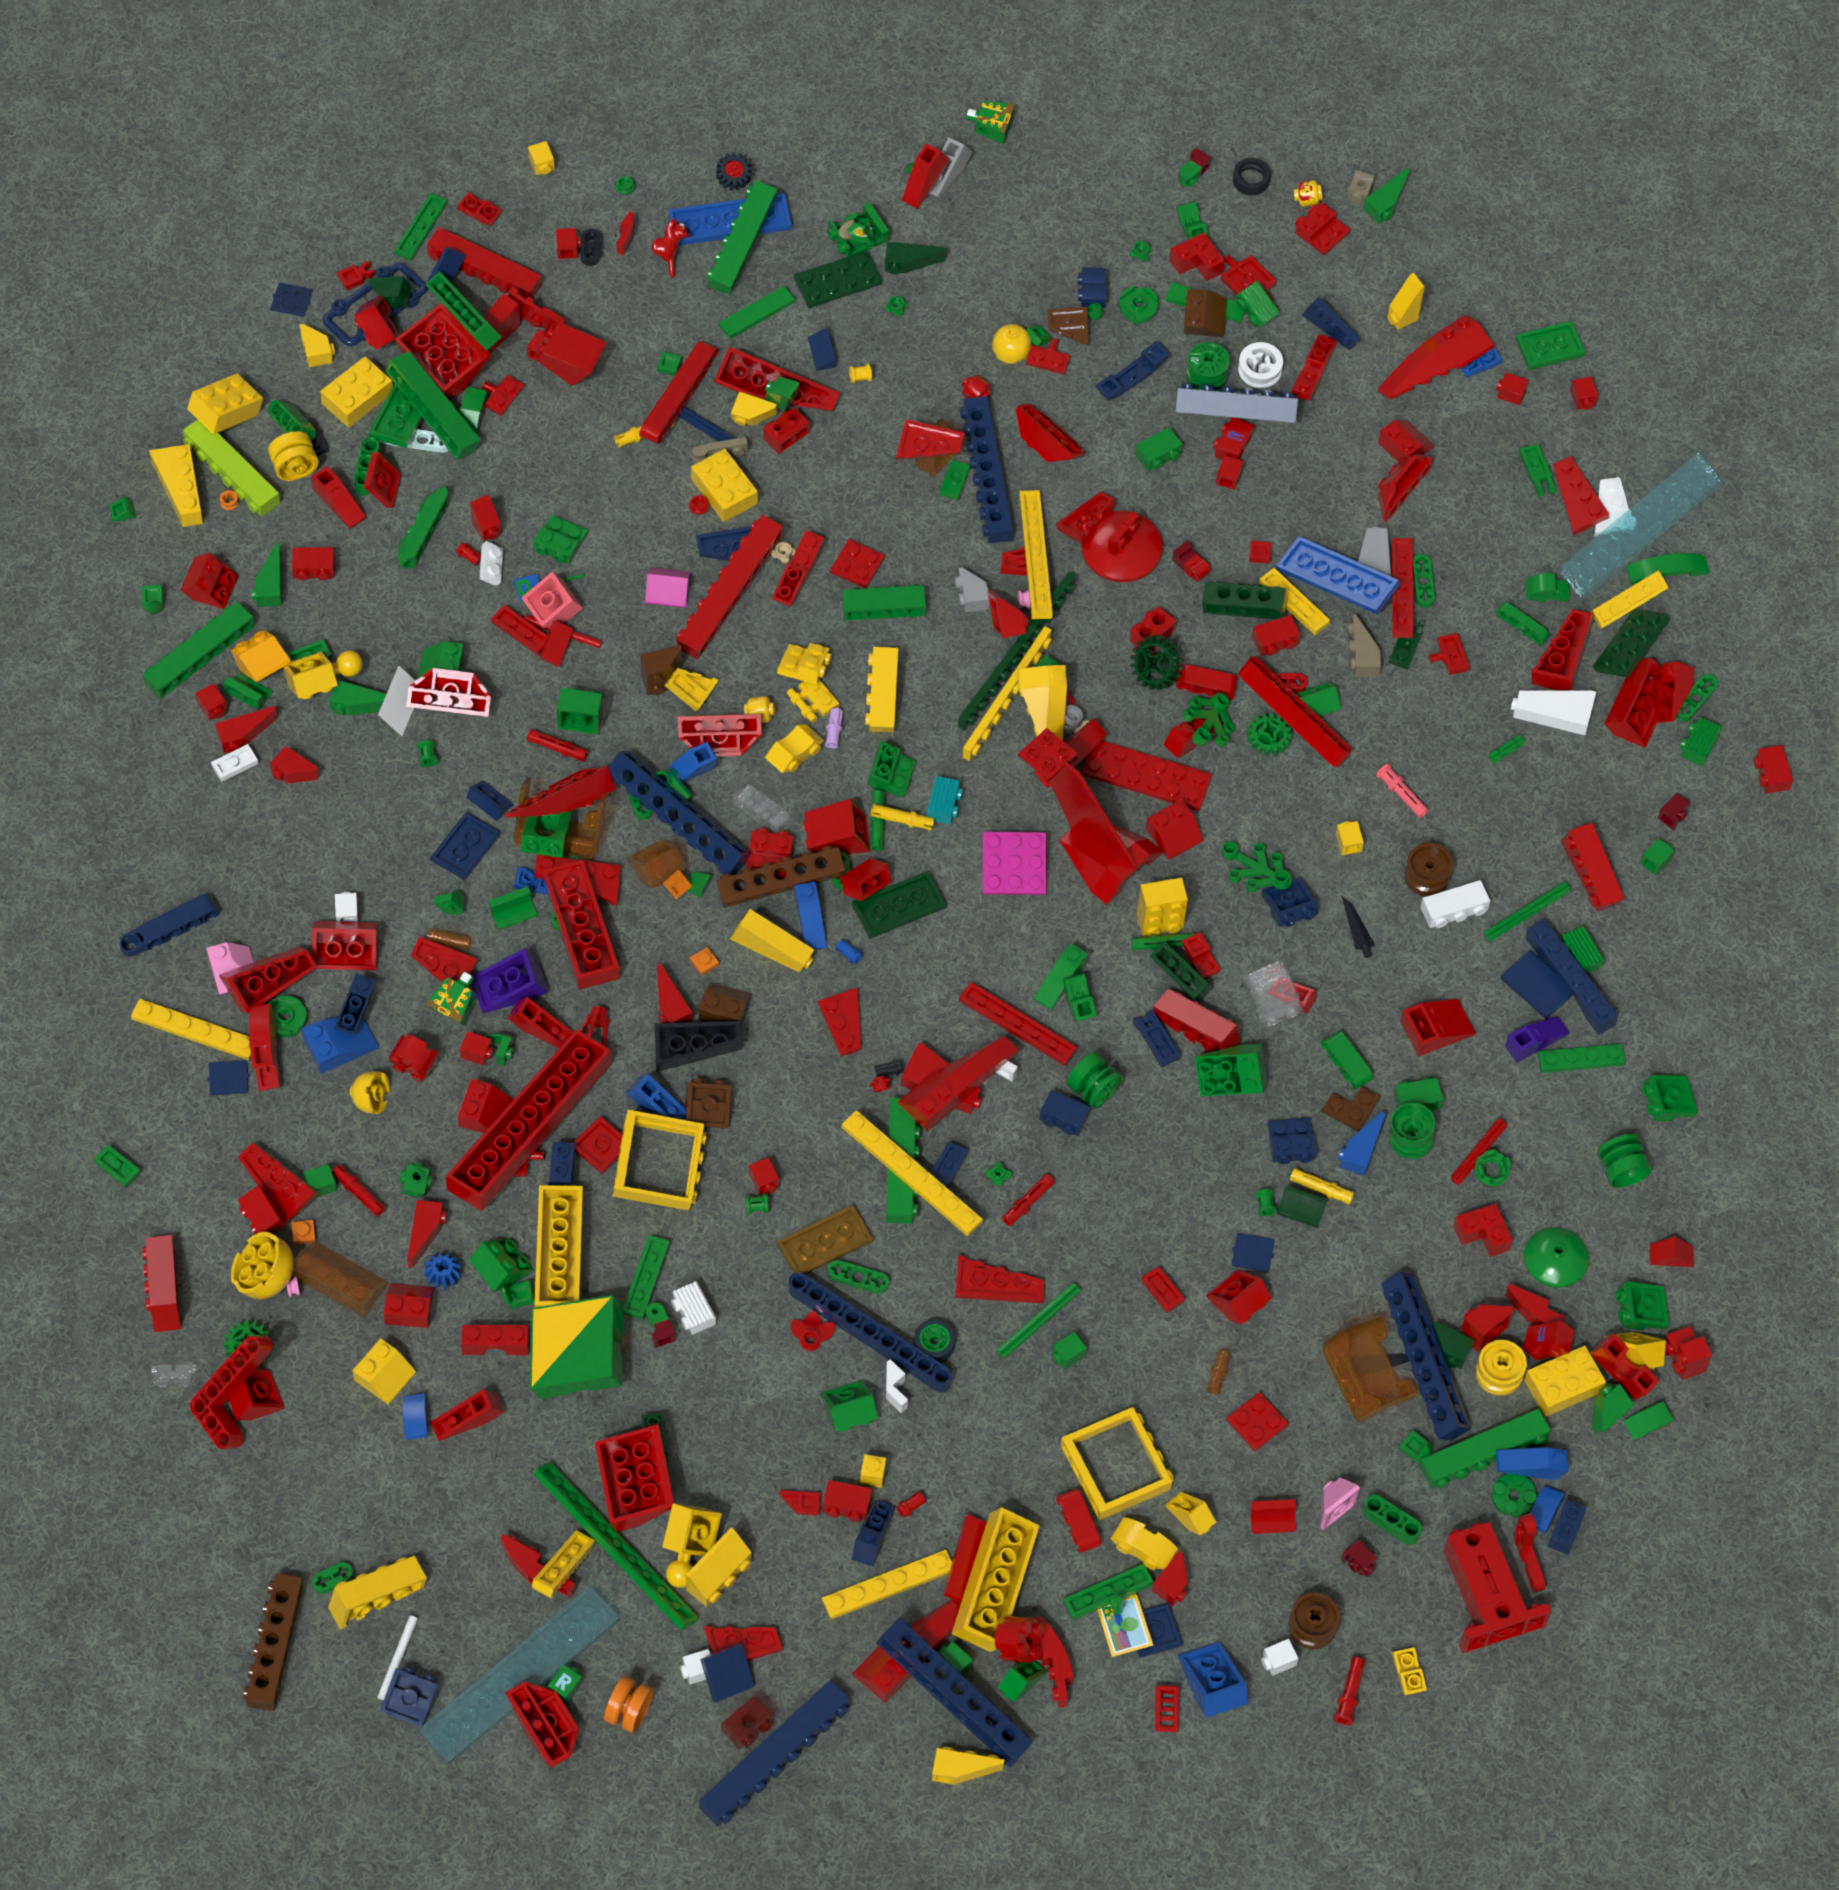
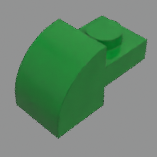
M1554 573L1537 574L1525 581L1526 598L1528 600L1546 602L1548 599L1567 602L1570 599L1568 581L1555 579Z
M1080 973L1063 978L1067 995L1065 997L1074 1020L1078 1022L1097 1016L1093 998L1089 994L1085 974Z

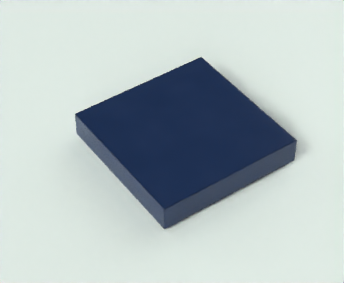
M1169 1603L1142 1611L1153 1646L1137 1650L1139 1658L1183 1645Z
M741 1643L700 1659L713 1702H719L755 1687Z

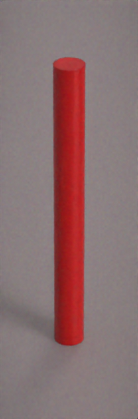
M525 615L524 619L532 625L550 630L551 626L543 628L535 617ZM572 631L570 639L599 649L602 645L601 640Z

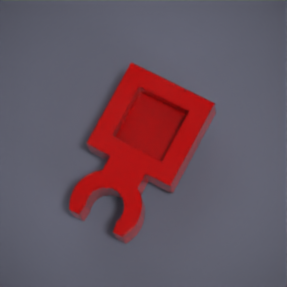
M367 261L362 263L359 268L354 264L337 272V277L345 290L348 291L364 284V278H372L375 272L374 269L366 271V269L370 268V263Z

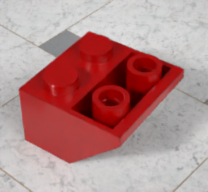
M209 552L194 557L180 591L194 601L225 609L239 575Z

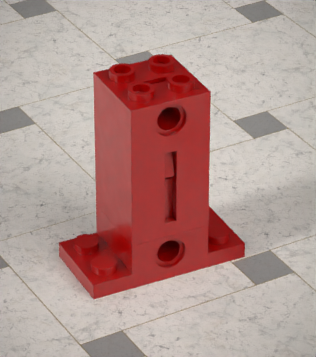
M1482 1522L1476 1523L1470 1529L1463 1531L1462 1529H1457L1448 1535L1443 1552L1473 1622L1463 1632L1459 1644L1462 1654L1546 1627L1551 1613L1548 1603L1544 1605L1535 1604L1530 1606L1528 1610L1526 1609L1490 1522L1485 1524Z

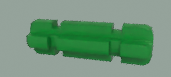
M1520 734L1514 736L1513 740H1508L1499 746L1498 750L1495 749L1490 752L1489 759L1492 763L1499 762L1501 758H1505L1514 752L1516 748L1523 746L1524 738Z

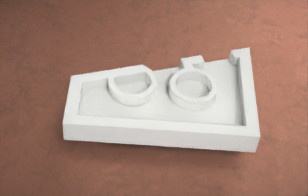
M1620 477L1600 480L1598 498L1609 513V519L1595 525L1594 536L1633 531L1634 525Z

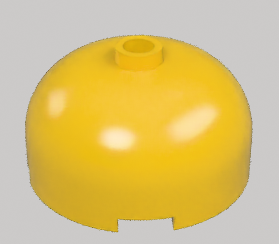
M260 1232L247 1240L249 1244L242 1253L237 1252L231 1268V1281L239 1292L250 1298L262 1300L277 1295L286 1287L293 1273L294 1257L290 1247L282 1239L269 1232Z

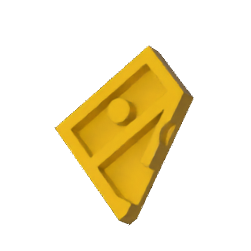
M677 668L664 686L693 710L697 711L719 680L716 678L708 679L701 677V674L689 673L687 670Z

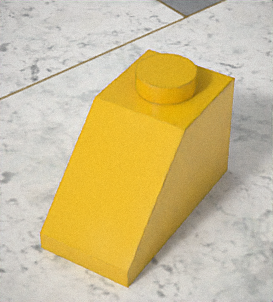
M300 324L301 338L309 367L333 363L332 355H335L333 343L329 344L328 337L305 324Z
M739 392L731 411V416L738 425L745 426L748 424L752 426L777 415L778 407L775 403Z
M1180 1492L1165 1505L1190 1532L1201 1536L1208 1532L1210 1527L1216 1523L1206 1502L1186 1493Z

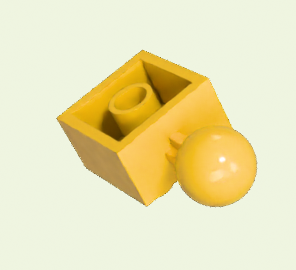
M354 651L342 652L334 663H331L322 652H318L292 661L285 665L283 669L288 686L298 699H308L315 693L328 692L333 689L332 687L338 686L335 678L337 674H342L346 677L356 676L361 671L363 662L360 655Z
M672 1504L662 1546L679 1553L677 1560L672 1561L666 1569L667 1581L676 1588L686 1587V1574L693 1568L689 1563L691 1555L704 1556L715 1545L722 1513L704 1507Z

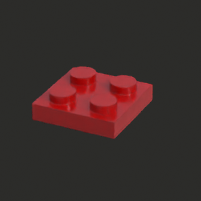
M379 452L371 454L364 488L386 508L394 507L401 473Z
M848 539L832 565L830 573L867 589L884 561L885 555Z
M600 1116L572 1143L575 1144V1152L602 1175L619 1158L622 1134Z
M1260 1392L1226 1417V1421L1254 1452L1288 1427L1287 1421Z

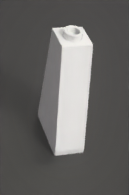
M1519 691L1518 698H1513L1511 710H1515L1513 718L1585 735L1596 692Z

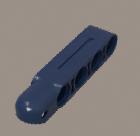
M202 894L124 934L120 940L121 952L126 956L132 957L146 950H152V947L156 945L158 947L172 940V937H178L190 931V928H196L208 922L212 917L216 918L220 911L209 894ZM129 944L136 945L132 950H125Z

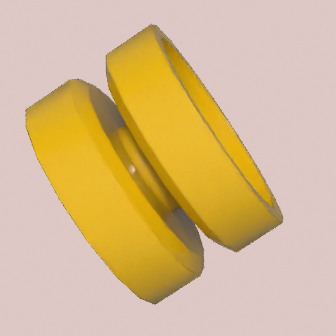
M297 431L283 434L274 439L268 447V454L273 463L277 477L281 480L293 481L306 477L314 472L319 464L311 439L304 432Z
M1495 1340L1488 1343L1481 1350L1475 1369L1479 1385L1485 1391L1494 1395H1508L1514 1392L1521 1385L1527 1367L1524 1352L1515 1343L1507 1340Z

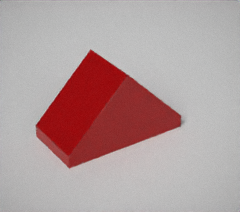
M1675 1236L1650 1244V1265L1694 1267L1693 1246Z

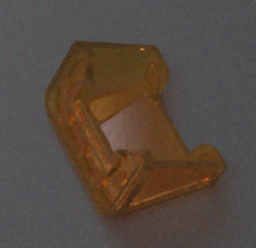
M1381 1317L1346 1328L1327 1340L1322 1346L1323 1356L1353 1417L1360 1422L1373 1418L1419 1396L1412 1381L1408 1379L1398 1380L1381 1345V1342L1387 1337V1328Z

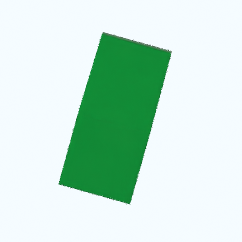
M1196 201L1177 205L1176 210L1179 223L1187 239L1189 240L1202 233H1205L1209 238L1206 223L1200 221Z
M467 387L459 414L466 419L472 430L477 432L481 411L485 408L488 390Z

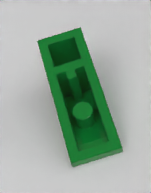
M1408 168L1365 198L1363 210L1378 224L1384 220L1388 221L1393 217L1408 181L1410 171Z
M280 544L274 545L255 579V587L252 588V600H256L257 607L282 606Z
M337 680L338 686H335L329 705L330 710L337 715L374 713L380 711L386 694Z
M1070 943L1056 961L1036 993L1034 1000L1052 1010L1066 992L1063 978L1080 974L1087 965L1088 953Z

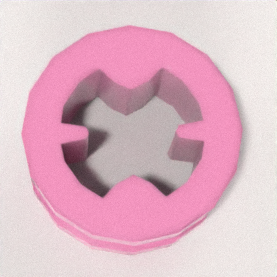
M1026 590L1024 593L1018 591L1019 609H1022L1024 606L1030 608L1029 590Z
M296 1276L290 1279L287 1284L289 1297H292L293 1294L300 1295Z

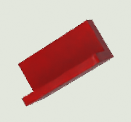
M1295 1499L1251 1501L1249 1511L1252 1534L1296 1531Z

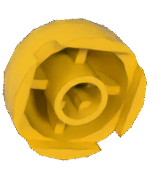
M1018 324L1004 325L994 334L992 350L996 357L1005 363L1014 364L1025 360L1029 355L1032 345L1030 335Z
M369 1071L360 1074L350 1087V1096L355 1106L362 1112L369 1114H381L385 1110L387 1101L383 1102L385 1093L390 1092L389 1080L386 1074L379 1071Z

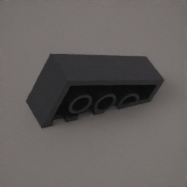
M741 1021L656 1023V1072L741 1050Z

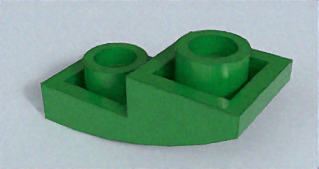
M1660 1402L1623 1422L1633 1440L1637 1441L1652 1431L1656 1432L1672 1423L1674 1419L1665 1403Z

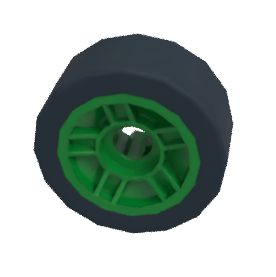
M937 1319L927 1320L916 1329L914 1346L938 1362L942 1363L949 1359L954 1352L955 1333L946 1322ZM935 1339H938V1343H937V1344H932V1343H931V1341H934Z

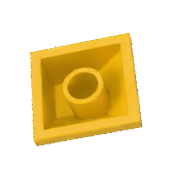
M1633 1331L1616 1334L1629 1348L1625 1355L1631 1363L1638 1366L1645 1365L1650 1371H1654L1656 1367L1664 1366L1666 1340Z

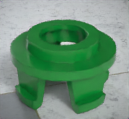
M1495 1149L1484 1152L1477 1159L1474 1170L1476 1177L1481 1183L1486 1186L1495 1187L1507 1180L1512 1165L1509 1157H1505L1501 1153L1496 1152ZM1491 1162L1499 1167V1174L1492 1178L1484 1173V1166Z

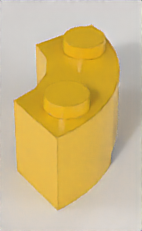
M797 725L785 738L775 742L765 758L781 773L794 772L811 755L815 756L820 751V745L824 740L808 725Z
M1124 1517L1110 1538L1116 1544L1117 1550L1123 1554L1137 1557L1149 1569L1164 1570L1178 1548L1161 1533L1153 1534L1145 1528V1524Z

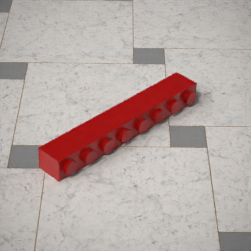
M761 515L759 520H754L750 527L751 532L748 536L745 535L742 538L738 551H734L729 558L730 563L727 567L724 566L721 569L717 582H713L708 589L709 594L706 598L700 600L697 612L690 615L686 628L679 631L676 640L677 646H681L682 652L699 660L782 537L783 526L764 515Z

